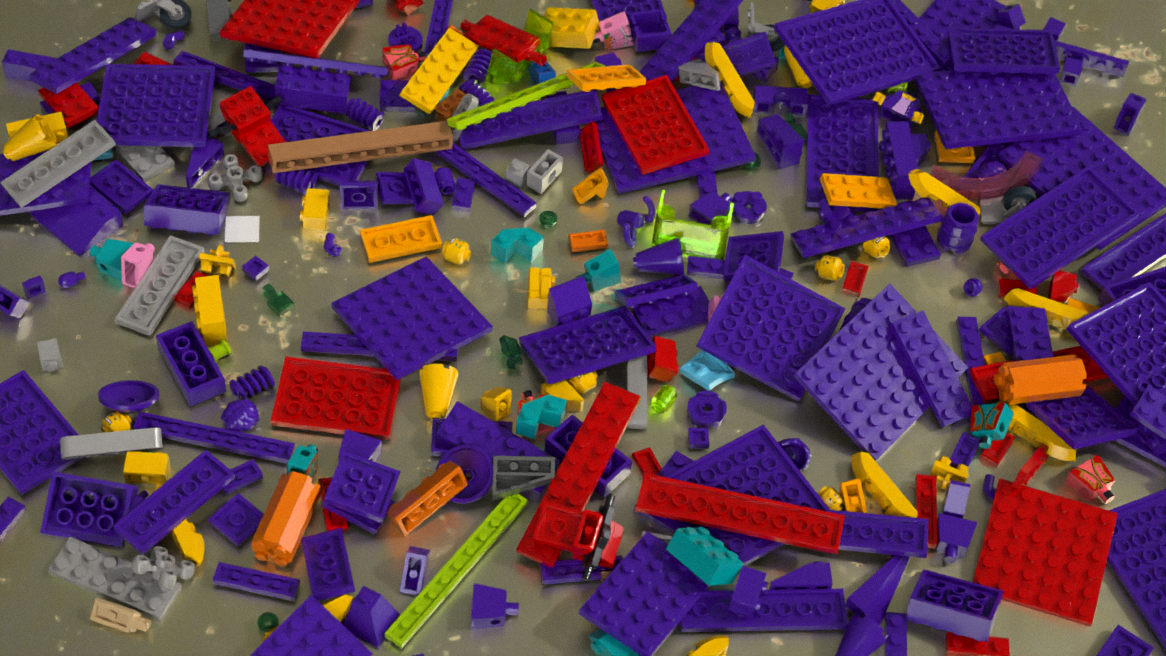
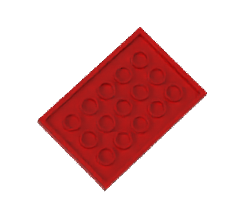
M667 75L648 80L645 85H638V87L628 86L601 94L603 104L642 175L709 155L710 150Z
M285 356L271 416V426L343 435L345 430L348 429L375 439L390 440L401 379L396 380L387 369Z

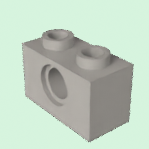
M548 149L527 171L526 186L542 194L562 172L563 157Z

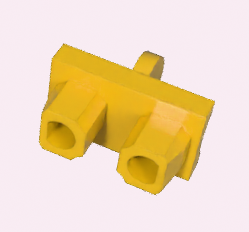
M218 245L217 250L210 249V254L200 253L199 260L201 261L200 270L204 274H212L213 266L219 267V276L229 278L232 269L235 270L236 263H234V259L229 258L230 253L224 251L223 245Z
M942 456L939 460L935 461L930 475L936 476L937 481L943 483L941 488L945 490L951 480L966 483L969 476L968 466L959 464L957 469L950 466V458Z

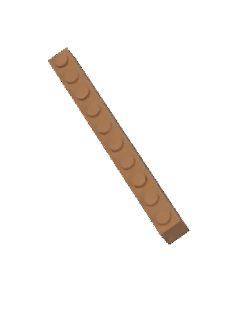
M442 121L268 145V160L272 173L433 152L452 149L453 134L450 126H448V122Z

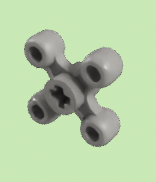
M226 155L223 159V164L227 173L225 175L211 174L208 178V186L211 190L218 191L222 186L228 185L233 190V197L236 201H245L248 197V192L244 182L249 180L252 182L261 181L263 171L258 165H253L248 170L243 171L238 166V159L235 155Z
M160 546L153 548L150 559L143 555H137L132 563V571L134 573L145 574L147 571H152V577L159 580V585L166 589L174 587L177 576L182 579H190L195 570V565L191 561L183 560L176 564L175 558L168 554V550Z

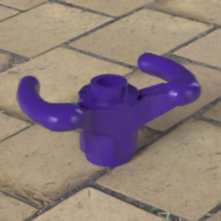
M648 196L643 198L648 207V214L628 210L621 211L618 214L617 224L623 228V237L629 248H633L637 244L636 235L644 227V224L652 223L655 220V206L652 199Z

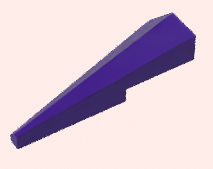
M895 555L847 598L846 607L853 613H860L858 617L863 619L864 616H867L880 626L910 557Z

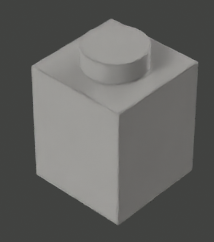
M514 158L506 170L505 180L522 191L526 185L527 171L531 168V165Z
M57 338L37 342L43 372L62 369Z

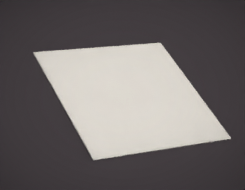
M226 216L225 243L259 242V216Z

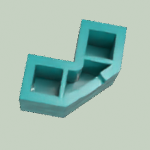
M529 227L503 229L491 240V255L505 264L516 253L532 262L543 251L544 237Z
M545 395L523 404L516 421V434L535 439L540 424L557 428L564 419L567 400L552 395Z
M600 628L589 635L592 642L590 644L591 648L596 654L602 656H640Z

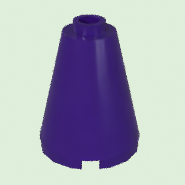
M674 238L636 253V257H633L634 268H638L639 272L673 275L685 274L680 239Z
M854 613L850 618L835 656H870L887 641L888 635L883 636V628L869 617L864 616L862 619L858 617L860 613Z

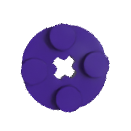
M736 192L731 201V215L734 218L736 216L744 224L758 223L766 214L767 204L760 192Z
M712 391L696 393L695 396L689 399L687 406L690 422L701 427L720 426L727 411L724 399L722 401L718 394ZM707 406L711 411L706 412L703 409Z

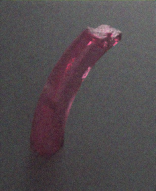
M1026 151L1012 168L988 178L961 177L936 165H933L930 175L966 199L987 200L1004 196V193L1010 188L1024 186L1038 172L1043 158Z

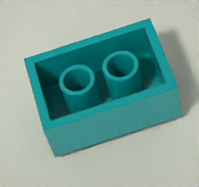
M703 527L676 529L666 550L708 586L733 584L744 564L738 559L736 553L727 550L720 540L714 539L709 534L710 532Z

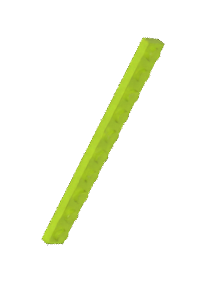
M593 62L580 68L604 67L605 65ZM567 73L450 117L447 119L448 126L456 130H463L470 124L481 123L483 119L494 118L501 112H509L514 107L525 106L527 102L540 100L542 96L553 95L558 90L568 89L574 83L566 76Z
M520 494L505 497L385 632V638L402 649L527 506L528 500Z

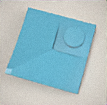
M703 350L680 367L682 375L708 391L718 384L735 377V372L725 362Z

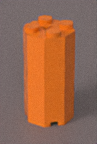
M1076 355L1002 363L998 369V374L994 375V383L999 390L1000 402L1010 405L1081 396L1086 390V384H1083V379H1086V370L1082 359L1076 358Z
M294 471L289 472L288 476H286V473L281 475L251 541L252 550L256 553L255 557L258 560L270 561L280 567H286L287 563L292 562L321 496V486L318 483L316 485L311 483L312 478L310 476Z

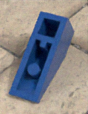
M525 60L534 85L556 77V71L547 61L545 64L543 63V66H540L535 62Z

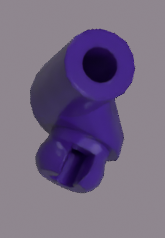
M183 31L166 35L163 40L164 48L171 49L176 41L185 39Z
M327 233L323 248L332 257H337L342 252L341 246L337 247L338 244L334 245L335 235Z
M987 474L984 479L983 492L993 501L996 491L993 487L995 476Z

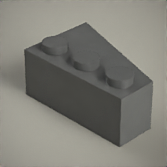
M206 0L211 42L230 40L221 38L219 31L233 15L232 7H228V2H231V0Z
M493 456L492 501L551 484L555 477V457Z

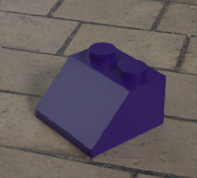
M583 276L549 288L547 312L556 326L591 315L592 301Z

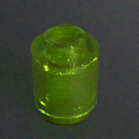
M663 385L652 399V409L659 414L667 412L678 398L676 389L671 385Z

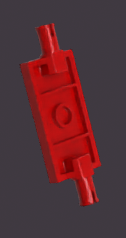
M486 14L476 24L464 20L460 25V29L466 31L464 34L465 38L512 61L519 63L524 59L528 62H535L540 66H543V63L545 64L547 61L546 55L535 51L536 47L541 43L539 37Z

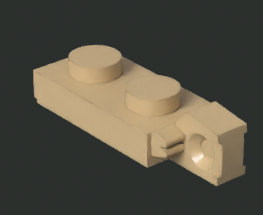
M100 598L94 601L90 620L128 633L137 632V629L144 632L150 629L151 620L141 617V613L136 610Z

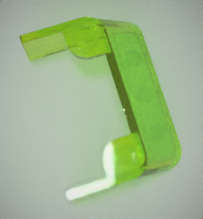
M530 9L524 31L540 38V44L536 47L535 51L542 53L551 44L549 40L554 22L535 10ZM494 49L486 81L491 84L518 83L523 73L533 62L523 59L517 63Z
M662 190L651 246L653 247L674 238H679L682 257L694 256L723 260L734 203L730 204L728 217L716 216L713 218L712 224L707 225L675 219L676 212L674 208L663 205L665 190Z

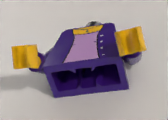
M897 91L895 94L887 96L876 92L872 99L878 105H882L879 117L889 122L908 121L909 128H911L913 121L919 124L923 121L924 114L922 108L919 107L920 100L917 99L918 95L915 91H909L908 94L903 91Z

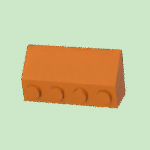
M449 460L446 464L440 465L430 477L424 478L418 487L408 491L402 500L390 506L386 513L404 536H407L468 485L462 469Z

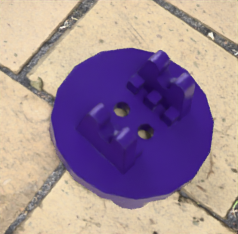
M405 22L402 23L401 27L397 24L396 28L388 36L389 46L409 44L414 52L422 48V34L417 29L407 26Z

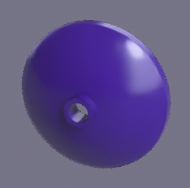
M137 380L113 382L102 387L98 392V400L108 409L127 414L142 411L152 406L159 399V389L155 385Z
M470 444L456 446L447 451L439 460L436 470L440 465L446 464L450 460L462 469L465 478L472 476L467 481L468 485L450 499L454 503L467 504L477 501L489 491L493 484V461L487 452L478 446Z

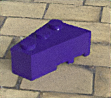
M779 114L759 119L757 133L778 167L783 169L799 164L804 139Z

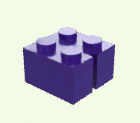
M663 9L629 13L628 23L636 52L660 49L671 37L672 33L668 22H666L667 19Z

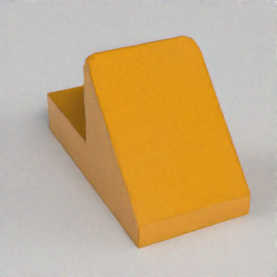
M599 168L574 186L572 190L577 201L582 205L595 195L604 199L609 182L603 169Z
M860 478L841 482L839 494L843 498L844 510L867 513Z

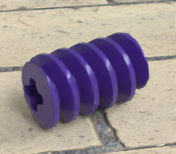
M486 49L477 50L463 73L464 80L476 79L478 83H484L493 63L496 61L495 55Z
M476 79L466 81L458 88L465 94L477 97L479 101L477 107L495 101L494 97L489 92H486V89Z
M351 98L344 108V115L346 117H350L351 120L356 121L363 127H367L371 131H375L381 126L385 116L383 111L379 112L378 108L373 109V105H368L366 101L362 102L361 98L356 100Z
M304 169L299 172L294 170L275 174V180L278 184H282L285 187L289 186L290 189H295L306 195L307 188H314L318 179L317 174H314L311 178V172L308 171L305 174Z
M260 365L257 367V370L252 369L250 374L246 372L243 377L238 376L236 381L231 380L229 385L236 400H240V397L248 400L247 394L254 397V390L260 394L261 386L268 390L267 383L274 387L275 382L270 371Z

